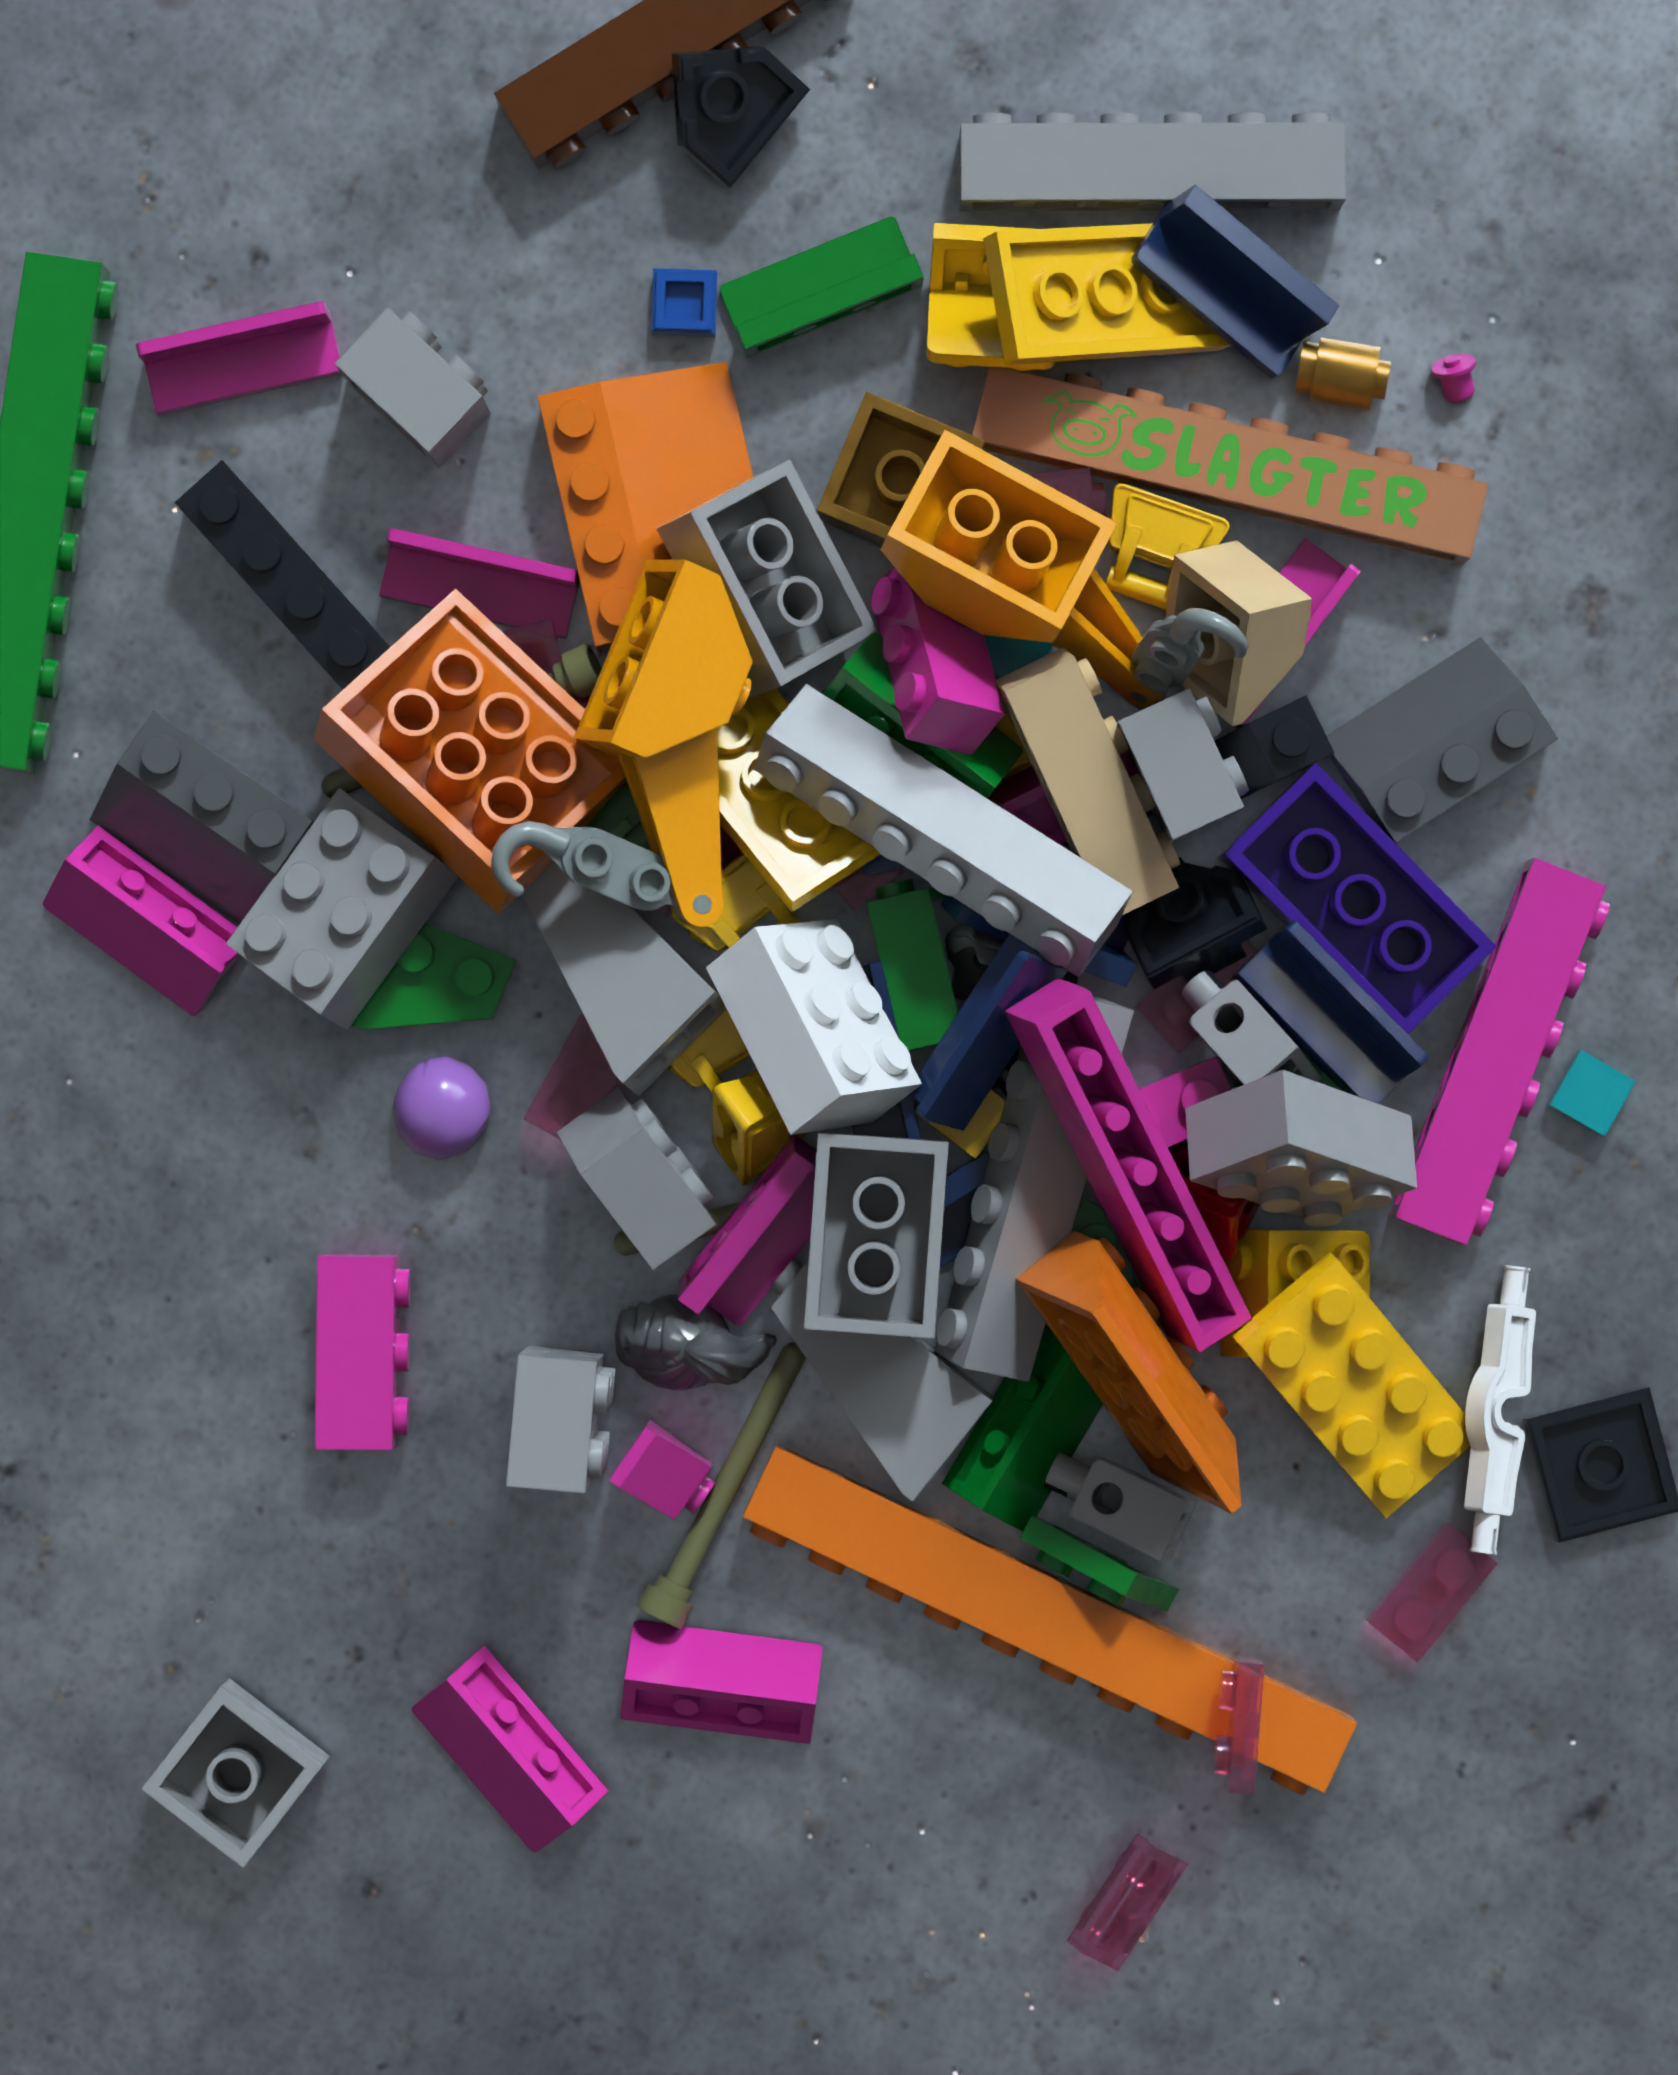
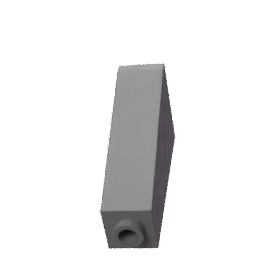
M554 862L524 890L522 896L614 1075L639 1097L726 1010L721 997L632 907L572 882Z
M793 1258L770 1287L780 1295L771 1309L901 1493L913 1502L991 1404L993 1396L947 1359L934 1353L935 1350L919 1337L804 1329L809 1260L805 1265H802Z

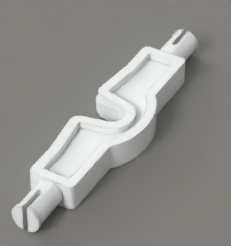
M1503 1265L1504 1272L1500 1304H1489L1487 1307L1481 1365L1472 1379L1465 1409L1466 1433L1471 1450L1464 1509L1475 1511L1472 1542L1469 1551L1497 1555L1500 1515L1510 1516L1513 1513L1517 1476L1525 1442L1524 1431L1517 1425L1505 1422L1501 1416V1408L1506 1399H1521L1527 1396L1531 1390L1532 1348L1536 1321V1311L1525 1308L1531 1268Z

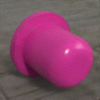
M1449 355L1437 360L1432 365V375L1440 378L1443 395L1447 401L1459 403L1473 396L1475 387L1471 371L1475 368L1476 362L1472 355Z

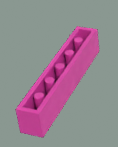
M1537 858L1526 861L1494 942L1497 947L1489 955L1415 1145L1417 1188L1397 1195L1388 1216L1464 1245L1468 1244L1471 1234L1481 1237L1494 1206V1201L1486 1199L1494 1174L1500 1177L1505 1176L1517 1147L1516 1141L1508 1139L1517 1115L1525 1118L1528 1117L1538 1095L1540 1082L1532 1079L1541 1055L1547 1058L1552 1056L1559 1041L1563 1023L1555 1020L1563 997L1566 996L1573 999L1582 982L1587 964L1579 961L1578 958L1587 936L1593 939L1598 937L1606 920L1610 904L1601 901L1606 885Z
M1057 978L1005 1010L1004 1012L1145 1293L1160 1312L1158 1319L1168 1337L1172 1336L1179 1343L1200 1353L1251 1320L1252 1317L1091 991Z

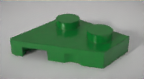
M425 923L354 1020L352 1026L360 1030L494 1019L517 960Z

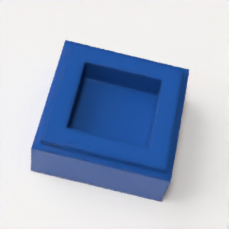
M653 268L652 335L716 337L717 270Z

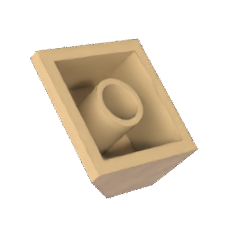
M1237 540L1175 554L1166 617L1169 615L1177 616L1189 608L1210 610L1235 624L1245 635L1248 643L1246 655L1238 658L1234 655V648L1226 640L1208 632H1201L1200 640L1204 645V651L1182 686L1186 689L1190 688L1192 694L1198 699L1207 697L1214 712L1231 726L1243 724L1303 656L1307 628L1311 618L1312 598Z

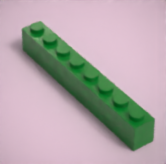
M33 252L25 253L0 418V769L35 774L37 760L46 761L50 748L51 724L43 723L46 697L55 698L60 683L61 662L52 659L56 634L65 635L70 617V598L63 597L62 592L65 572H75L79 557L80 536L79 534L72 533L75 508H85L89 492V471H83L81 467L85 445L94 446L98 432L99 409L91 407L94 382H104L108 367V345L100 344L104 319L113 320L118 300V283L110 281L111 273L103 263Z

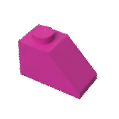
M651 1419L609 1479L610 1482L674 1520L683 1507L694 1514L715 1484L714 1481L706 1476L713 1462Z

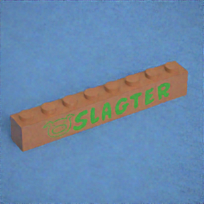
M988 367L972 434L985 440L983 450L1464 565L1471 558L1489 483L1473 480L1475 470L1468 467L1439 462L1435 471L1411 465L1413 456L1408 453L1381 447L1376 448L1375 454L1372 456L1349 450L1351 441L1336 435L1314 433L1313 439L1310 441L1287 435L1288 425L1269 419L1252 418L1250 426L1226 421L1227 411L1201 403H1190L1188 411L1163 405L1165 400L1163 395L1144 389L1128 388L1126 396L1101 391L1103 385L1101 380L1081 374L1066 373L1064 381L1039 376L1040 370L1037 369L1018 371L1012 368Z

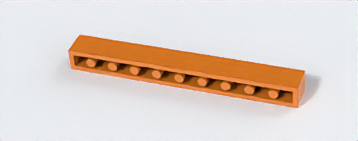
M776 1443L743 1512L744 1518L753 1521L749 1531L753 1535L781 1548H784L788 1539L793 1540L811 1549L807 1559L812 1563L838 1575H842L846 1566L869 1577L865 1585L866 1588L894 1602L900 1603L903 1594L913 1597L927 1604L923 1615L946 1627L958 1630L961 1621L985 1632L981 1639L983 1644L1005 1655L1015 1658L1019 1649L1043 1659L1038 1668L1039 1670L1064 1683L1073 1685L1077 1676L1100 1686L1096 1697L1123 1711L1131 1713L1135 1703L1158 1714L1154 1724L1173 1735L1189 1740L1192 1732L1195 1731L1216 1741L1212 1752L1232 1763L1247 1768L1252 1758L1271 1767L1274 1770L1270 1779L1298 1794L1305 1795L1309 1786L1325 1793L1357 1726L1354 1718L1345 1712L1128 1609L1113 1604L1088 1590Z

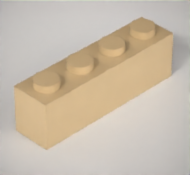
M1061 648L997 679L1000 697L1071 852L1133 891L1122 915L1178 889V883L1171 869L1180 865L1179 858L1166 832L1163 830L1157 834L1154 833L1145 813L1155 808L1154 803L1140 775L1137 773L1129 777L1120 755L1129 751L1113 716L1104 720L1093 697L1101 694L1102 688L1089 661L1084 658L1077 662L1071 653L1065 648Z

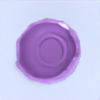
M449 1057L430 1058L426 1062H419L407 1073L400 1083L393 1101V1116L398 1136L414 1153L436 1160L458 1156L469 1151L485 1130L491 1111L487 1083L469 1064Z

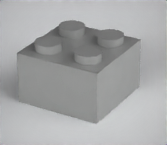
M387 307L334 364L349 385L434 465L440 468L491 414L483 398L488 390L483 385L484 381L457 355L447 363L437 353L442 348L436 341L437 337L414 314L408 311L400 319Z
M1189 688L1118 721L1117 724L1129 749L1127 752L1151 796L1155 807L1153 811L1161 829L1166 832L1171 843L1238 813L1244 808L1240 796L1245 795L1249 788L1235 757L1231 756L1223 760L1213 738L1219 736L1222 729L1207 697L1196 701Z
M618 1087L557 1131L580 1175L652 1270L716 1225L704 1206L713 1196L699 1178L700 1175L682 1150L671 1141L664 1131V1127L643 1098L632 1105Z
M229 1678L219 1687L141 1790L244 1868L330 1756Z

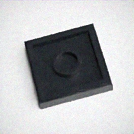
M1643 1386L1523 1418L1556 1542L1560 1543L1678 1512V1493L1650 1387Z

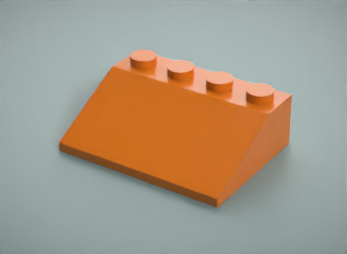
M727 362L599 381L537 396L592 635L598 653L610 650L645 561L672 560L656 528L753 477Z
M454 589L321 709L313 738L322 749L498 914L517 898L504 890L494 877L491 859L493 847L500 835L511 826L527 821L545 823L552 827H585L627 781L618 755L607 754L573 739L585 709L457 589ZM521 846L511 855L509 870L513 879L521 884L525 890L553 861L537 848Z
M1073 1231L1018 1276L1016 1281L1153 1475L1233 1514L1242 1506L1236 1438L1223 1421V1418L1228 1415L1225 1405L1206 1385L1200 1387L1189 1371L1194 1366L1193 1359L1172 1336L1166 1338L1155 1321L1160 1317L1159 1310L1140 1288H1131L1121 1273L1126 1268V1263L1116 1248L1103 1237L1096 1240Z

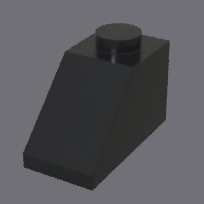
M1307 695L1214 741L1222 759L1234 756L1244 775L1249 791L1245 795L1240 796L1241 800L1335 753Z

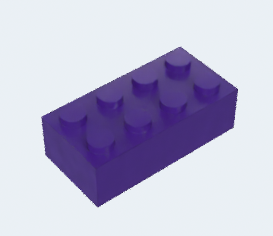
M1317 763L1310 766L1218 856L1230 869L1238 870L1247 887L1285 925H1288L1293 920L1298 922L1407 1034L1497 947Z

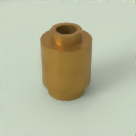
M1322 337L1320 343L1304 341L1295 392L1311 394L1310 401L1370 411L1372 398L1385 400L1391 362L1379 360L1381 347Z

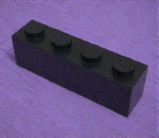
M223 460L174 502L342 690L391 647Z

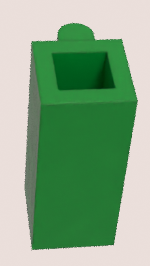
M913 879L877 887L875 889L878 900L866 902V908L878 959L882 960L899 1040L906 1046L908 1051L937 1045L958 1014L932 901L943 899L945 895L933 887L915 890Z

